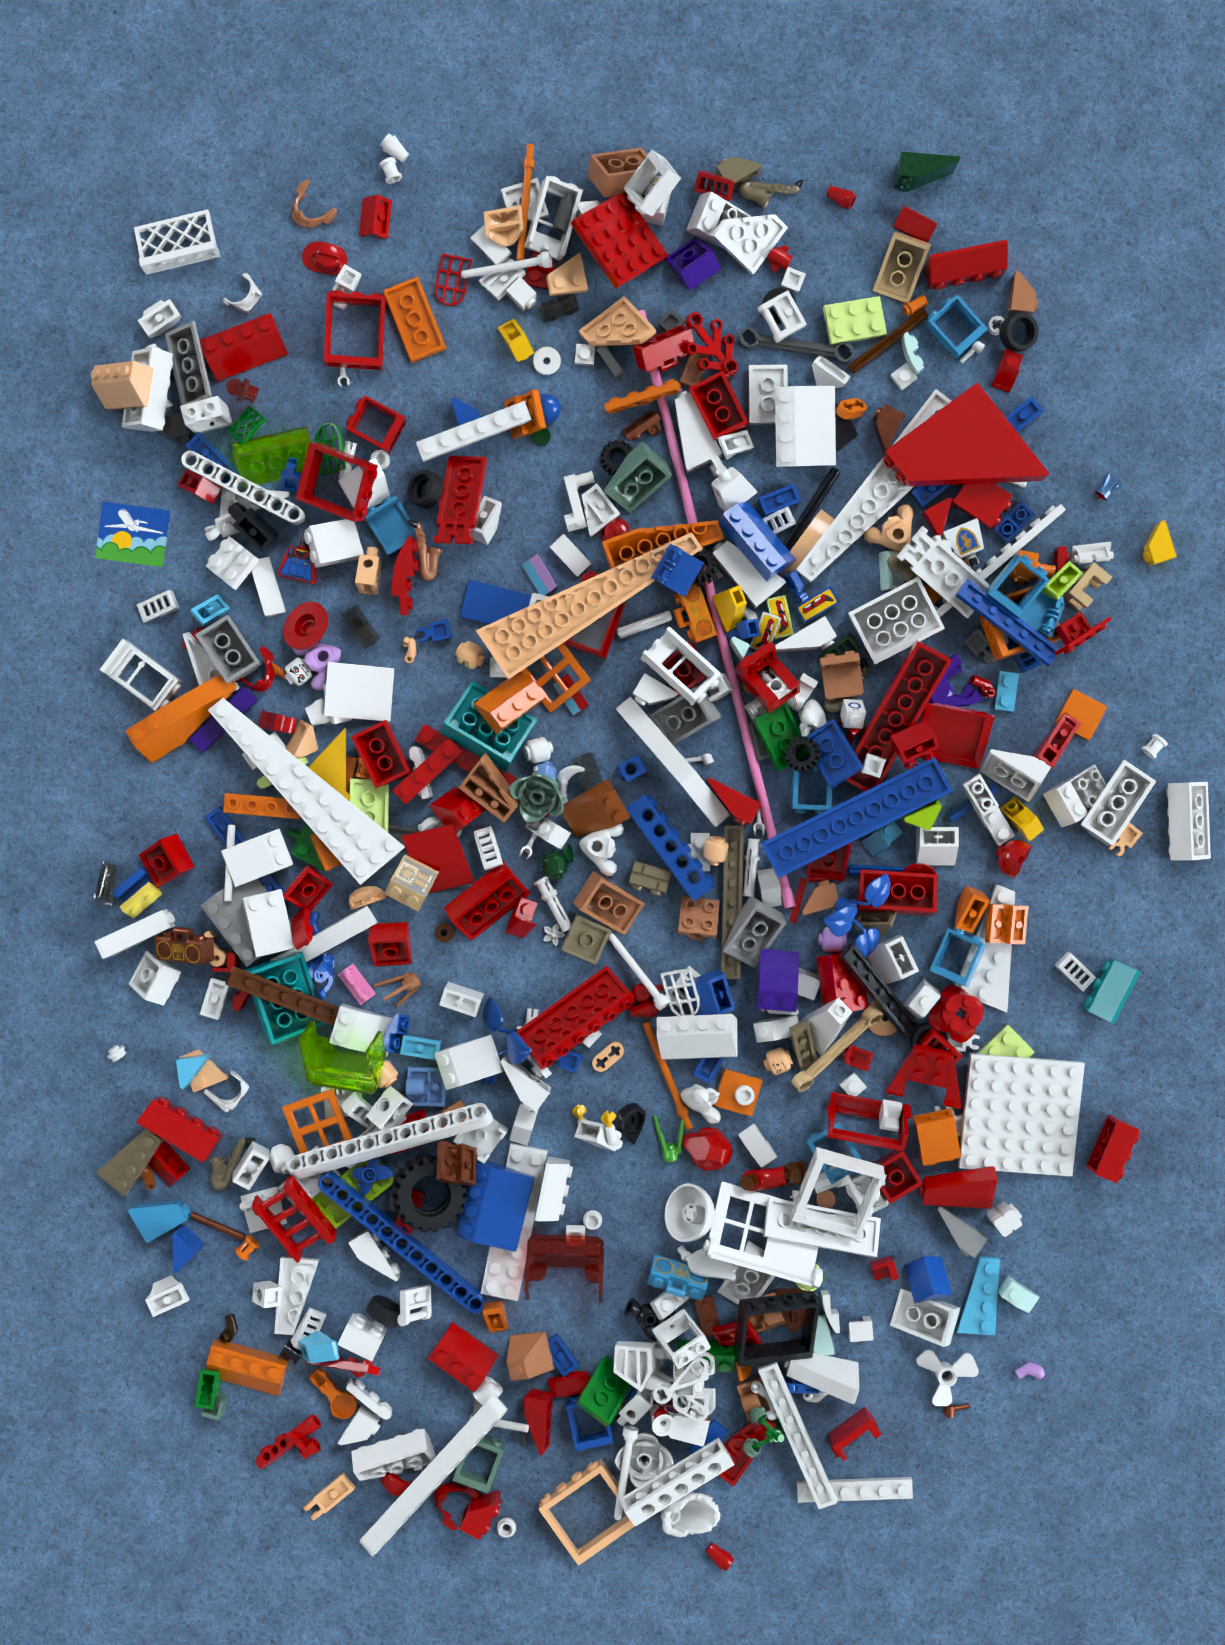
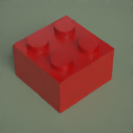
M893 1150L873 1162L884 1166V1173L887 1176L885 1178V1185L881 1186L880 1189L890 1204L923 1185L904 1151Z

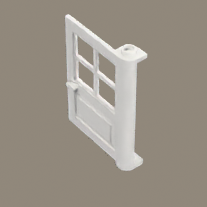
M721 1182L714 1221L708 1240H705L703 1245L705 1256L819 1288L823 1271L819 1268L814 1269L818 1247L767 1238L763 1257L743 1252L748 1230L764 1234V1229L749 1225L754 1204L767 1207L768 1198L777 1197L756 1191L744 1190L742 1187ZM730 1197L750 1202L745 1224L726 1219ZM724 1223L744 1228L739 1250L719 1245Z

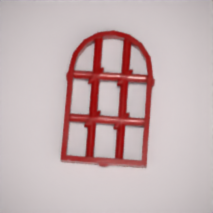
M442 253L435 283V294L443 305L455 306L464 299L469 278H466L464 290L459 289L458 284L463 261L469 262V270L471 269L472 259ZM444 257L450 258L448 270L441 269ZM453 259L460 260L458 272L451 269ZM441 272L447 275L444 286L438 285ZM450 274H454L457 277L455 288L448 287ZM437 288H441L443 291L442 300L438 297ZM447 290H451L454 293L452 303L444 302ZM457 292L463 293L462 297L455 302Z

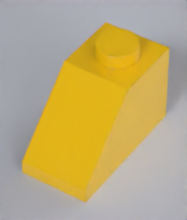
M514 318L497 327L517 362L526 360L530 355L534 354L526 334Z
M1165 520L1155 525L1144 546L1143 558L1149 566L1177 557Z

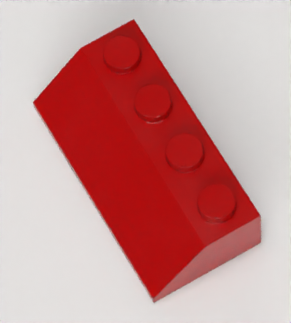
M1006 239L930 255L924 265L928 289L941 290L951 284L957 287L965 284L966 281L972 280V283H977L986 277H991V279L1002 277V274L1008 268V241Z
M271 313L199 340L205 359L217 382L288 355L276 320Z
M503 860V865L490 870L447 904L444 910L450 920L472 941L514 908L518 896L526 898L531 893Z
M860 869L856 901L866 902L864 897L866 887L884 873L889 876L891 886L889 896L881 906L875 908L871 904L869 906L856 905L859 912L896 911V914L933 916L937 913L938 874Z
M165 1097L153 1099L136 1123L202 1163L207 1160L223 1137V1135L219 1134L220 1131L213 1126L208 1127L204 1125V1121L196 1116H189L184 1108L174 1107L170 1104L171 1101Z

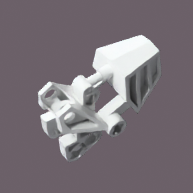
M617 1342L615 1345L613 1372L640 1392H643L646 1388L654 1391V1399L659 1404H665L673 1398L674 1408L696 1422L705 1420L715 1410V1388H704V1381L708 1380L709 1376L715 1373L713 1355L705 1351L693 1359L688 1367L686 1364L679 1370L673 1363V1375L661 1371L663 1360L670 1358L658 1342ZM703 1356H706L710 1359L711 1363L709 1367L708 1360L702 1358ZM679 1397L687 1405L686 1407L679 1406L677 1401Z

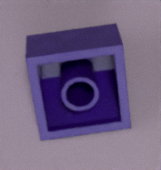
M696 236L665 258V261L681 284L689 291L698 287L701 282L712 277L721 269L713 250Z

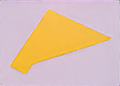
M344 728L308 768L349 801L351 796L346 791V728Z

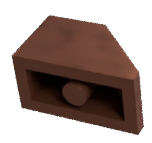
M884 404L882 409L878 408L873 417L876 420L874 428L883 452L889 448L905 416L904 413Z

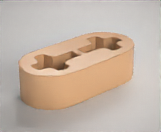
M617 1041L608 1044L593 1058V1068L599 1072L607 1070L623 1056V1045ZM612 1046L620 1047V1054L617 1055L616 1053H614L612 1056L608 1055L612 1052ZM605 1057L608 1058L604 1062V1067H602L601 1065L599 1067L596 1066L598 1058L600 1060H602Z

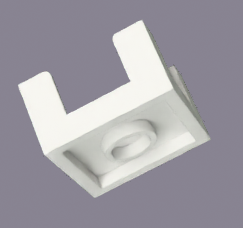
M493 1118L492 1122L486 1127L456 1135L453 1142L457 1145L463 1143L475 1147L477 1159L485 1163L496 1145L507 1133L508 1128Z

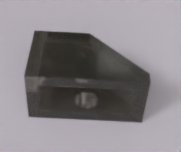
M182 412L164 417L165 424L163 429L155 431L178 444L188 443L189 439L194 437L193 431L185 425Z
M358 604L342 615L351 632L364 649L375 644L380 639L377 631Z

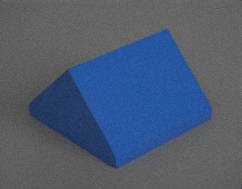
M182 1225L172 1234L173 1273H177L205 1244L186 1225Z
M923 1256L904 1265L914 1304L952 1295L942 1257Z

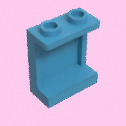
M389 496L377 508L374 506L368 509L367 516L365 517V520L390 558L400 552L409 535H414V540H417L415 528L411 527L407 522L411 518L396 496Z

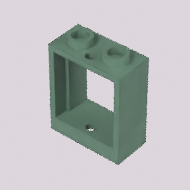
M484 1436L477 1446L497 1453L489 1477L486 1478L462 1469L465 1461L464 1458L457 1465L452 1480L488 1494L504 1453L505 1444L498 1438L490 1439Z

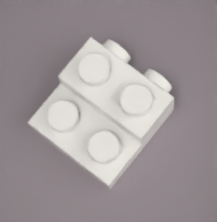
M229 536L220 543V549L216 554L209 557L206 567L233 589L237 590L259 562V559Z

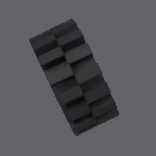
M618 439L614 440V442L609 441L607 445L605 444L600 453V462L603 470L608 472L609 475H614L620 465L611 463V454L619 451L626 458L633 450L630 444L624 443L623 440L618 441Z
M702 549L701 552L693 555V557L704 562L707 566L705 571L698 573L692 584L693 586L695 583L696 587H700V583L706 586V581L710 584L712 582L711 578L715 579V574H717L715 557L711 555V552L708 551L706 553V550Z
M805 736L801 738L795 737L796 740H790L791 744L786 745L788 749L784 751V754L786 755L785 760L788 762L787 764L792 769L808 773L809 770L813 771L814 767L819 766L817 763L818 761L821 762L820 755H822V752L820 751V746L814 740ZM806 747L810 751V756L806 761L800 762L796 757L797 751L800 748Z

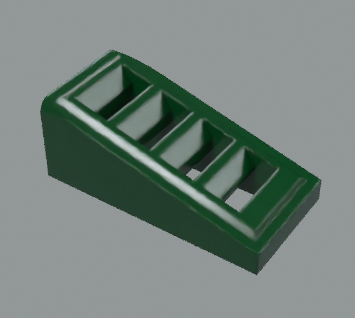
M849 633L819 655L818 658H824L826 654H833L832 651L834 649L838 655H843L838 647L842 645L846 652L855 651V653L861 647L851 633ZM846 640H848V642L854 648L853 650H850L848 648V646L845 643Z

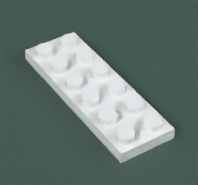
M768 1198L763 1237L873 1258L877 1257L881 1218L869 1217L866 1230L862 1231L859 1239L792 1221L791 1209L794 1204L793 1201ZM806 1205L807 1209L853 1222L857 1215L856 1213Z

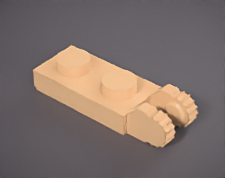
M343 1472L318 1492L303 1509L308 1511L315 1504L320 1507L311 1515V1519L314 1521L355 1489V1485Z

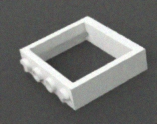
M816 1147L791 1209L792 1221L859 1239L862 1231L866 1230L868 1217L872 1216L873 1204L879 1199L880 1188L885 1185L887 1175L884 1173V1166ZM824 1163L872 1177L854 1222L806 1208Z

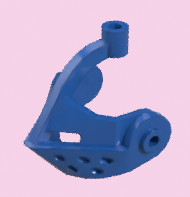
M322 953L306 962L311 978L318 983H322L327 979L325 986L317 991L320 999L327 996L325 992L330 989L334 978L335 957L326 953Z

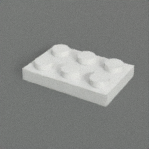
M749 365V425L776 424L775 387H788L787 365Z

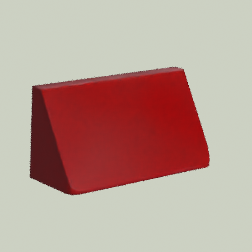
M903 206L893 227L913 238L928 243L938 223Z

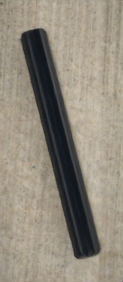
M832 467L784 541L783 544L789 551H791L840 475V471L837 468Z

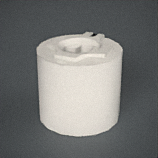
M486 1376L476 1392H473V1396L480 1404L484 1405L492 1396L496 1395L499 1397L503 1392V1387L492 1378Z

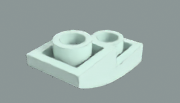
M906 332L901 339L903 353L908 366L915 375H918L924 368L922 359L914 354L919 348L918 341L913 335H909Z
M826 1314L818 1315L814 1353L824 1356L835 1354Z

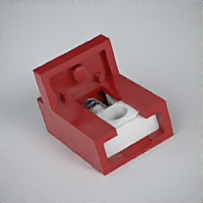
M772 642L760 646L757 651L752 655L745 656L736 666V675L768 713H771L800 693V682L776 657V646Z

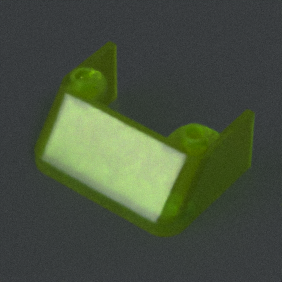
M311 1020L298 1039L307 1081L316 1086L374 1094L379 1087L386 1056L382 1031L376 1033L366 1049V1055L334 1050L333 1044L329 1043L330 1039L317 1036L315 1021Z

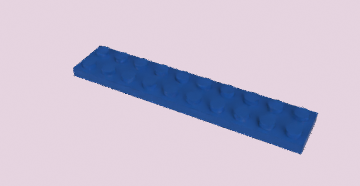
M934 757L932 760L930 759L762 842L760 845L779 879L952 793L953 790Z

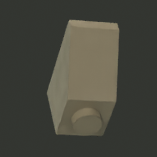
M733 156L730 159L724 158L718 163L716 174L734 180V188H736L742 182L748 181L760 174L762 166L760 163ZM725 184L726 191H728L729 184Z

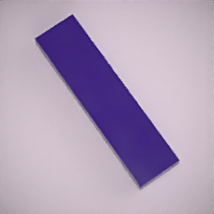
M244 686L228 702L244 715L259 700ZM212 716L189 740L204 753L226 731Z

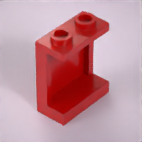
M995 483L963 484L950 506L954 509L959 508L974 519H978L980 523L986 526L985 529L989 530L991 527L995 528L1002 519L999 516L1002 511L1006 512L1011 506L1012 502L1010 499L1013 495Z
M863 1407L828 1433L830 1437L828 1442L831 1445L832 1452L837 1458L841 1457L843 1461L847 1460L843 1448L869 1430L875 1439L882 1435L876 1420L866 1407Z

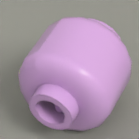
M825 927L823 932L819 933L818 945H822L824 952L839 953L843 948H846V934L837 937L831 933L828 927Z

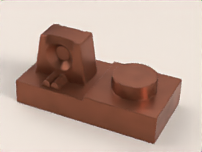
M651 410L622 429L621 433L628 441L638 439L645 430L653 436L661 431L658 422L661 419L655 411Z

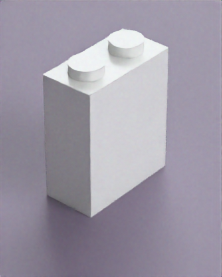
M343 519L312 525L305 530V542L309 544L310 559L314 563L315 568L358 560L360 555H364L355 522Z

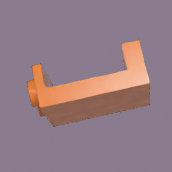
M950 1108L912 1116L917 1132L920 1150L919 1157L923 1166L935 1165L943 1161L950 1162L961 1158L955 1118Z

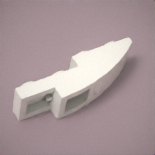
M978 774L965 782L963 786L967 796L995 843L1000 846L1014 837L1015 834L998 808L999 805L982 776Z

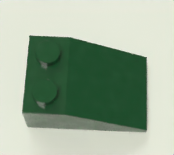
M901 152L895 166L894 188L901 192H908L953 174L960 156Z

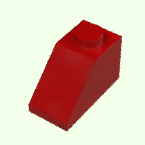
M187 469L178 484V487L212 504L219 497L221 486Z

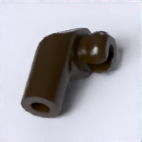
M234 1313L225 1316L227 1327L219 1336L222 1343L230 1342L238 1332Z

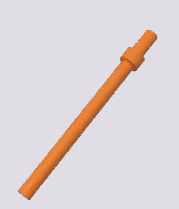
M530 143L526 146V157L523 159L524 179L521 206L524 232L518 238L516 261L524 260L525 254L524 245L526 242L531 176L535 165V160H533L534 144Z
M650 1022L642 1023L677 1107L675 1109L677 1115L684 1120L685 1129L689 1130L693 1126L687 1114L689 1113L687 1106L682 1102L665 1059H661L659 1045Z

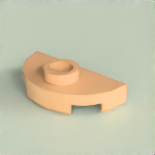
M366 886L355 890L348 900L350 910L385 899V892L375 886Z

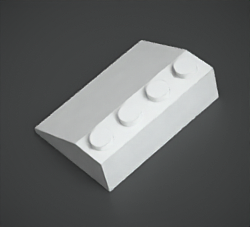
M835 386L775 387L776 467L836 465Z
M919 576L848 612L874 664L912 646L916 639L922 641L945 629Z

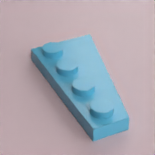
M979 1256L966 1303L956 1328L957 1333L995 1335L1000 1267L999 1257Z

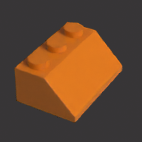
M517 673L480 698L473 705L493 731L498 734L537 706L546 696L533 680Z

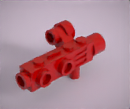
M311 1414L303 1423H300L290 1432H287V1434L279 1435L272 1446L269 1444L260 1450L261 1454L255 1460L257 1466L260 1469L268 1467L294 1446L299 1448V1452L304 1459L318 1453L321 1450L318 1441L314 1437L310 1439L307 1437L321 1427L318 1417Z

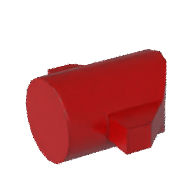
M784 245L774 248L769 252L768 259L772 271L777 273L779 267L785 271L787 270L793 259V256L787 253L790 247Z

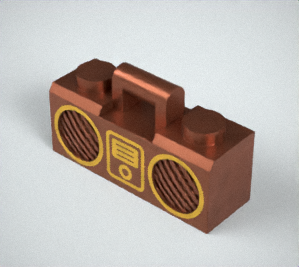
M176 926L173 930L163 931L161 935L155 937L156 959L198 965L214 961L213 938L205 937L204 934L194 935L192 928Z

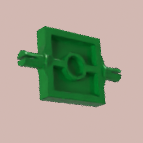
M307 824L300 833L289 828L288 831L294 833V835L289 832L286 835L296 839V844L291 854L325 871L310 838L311 835L315 834Z

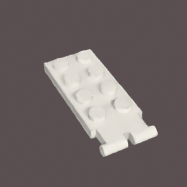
M922 526L911 539L915 543L914 547L907 543L896 557L901 561L906 559L912 565L910 569L962 615L969 618L974 610L955 596L967 579L986 593L990 585L937 538L933 541L926 534L928 530Z

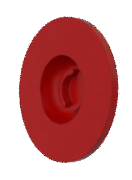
M312 601L302 603L294 608L288 615L283 628L286 643L297 650H304L315 645L322 638L327 628L328 615L325 608L319 603Z

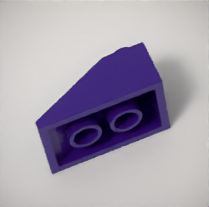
M760 949L756 996L757 1009L796 1012L799 952Z

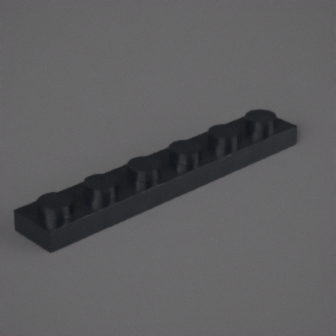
M848 944L839 956V959L903 1038L910 1039L919 1026L918 1022L856 945Z

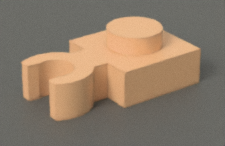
M1129 822L1114 846L1109 845L1108 849L1112 850L1115 846H1118L1119 851L1116 855L1121 856L1125 851L1124 847L1131 848L1143 833Z

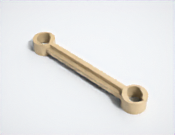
M876 1005L866 1008L861 1015V1019L806 1071L804 1070L796 1074L791 1083L798 1092L806 1091L813 1084V1079L868 1027L876 1025L883 1018L884 1014Z

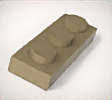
M805 1020L789 1027L797 1065L800 1070L811 1066L817 1060L810 1025Z

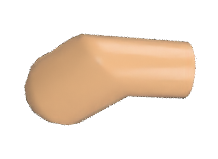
M405 637L402 645L408 647L404 660L407 663H412L417 654L416 641L414 638Z

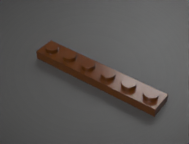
M234 966L225 983L228 986L332 1026L340 1008Z

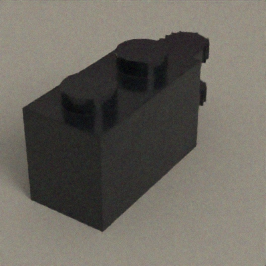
M239 502L229 506L228 513L236 520L233 526L260 552H263L279 536L252 507L247 509Z

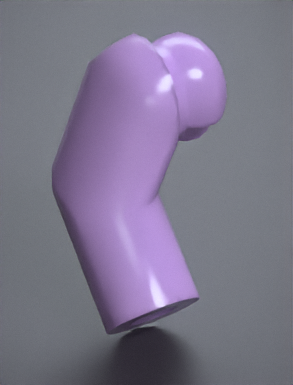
M1028 1362L1015 1370L1019 1379L1028 1374L1037 1379H1042L1045 1376L1044 1369L1032 1362Z

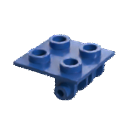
M670 543L651 578L685 597L704 562Z

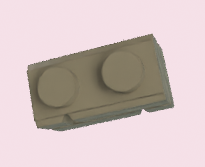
M634 861L629 884H632L631 888L642 891L644 887L651 889V894L661 896V893L666 894L672 871Z

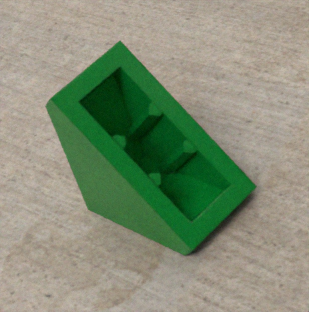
M200 1369L195 1407L214 1410L221 1387L220 1371Z

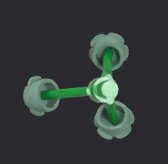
M753 1408L749 1414V1420L756 1425L763 1424L767 1428V1438L760 1442L755 1438L745 1440L743 1449L745 1454L751 1458L758 1456L761 1452V1446L773 1441L783 1442L785 1435L779 1418L772 1420L776 1423V1427L773 1428L766 1422L767 1413L765 1408Z

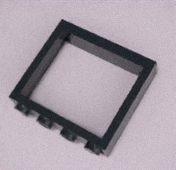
M808 1291L740 1299L733 1351L738 1366L812 1358L820 1308L815 1292ZM806 1309L802 1339L745 1346L749 1315Z

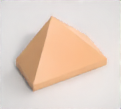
M300 720L295 733L286 747V750L297 759L318 750L314 728L303 720Z

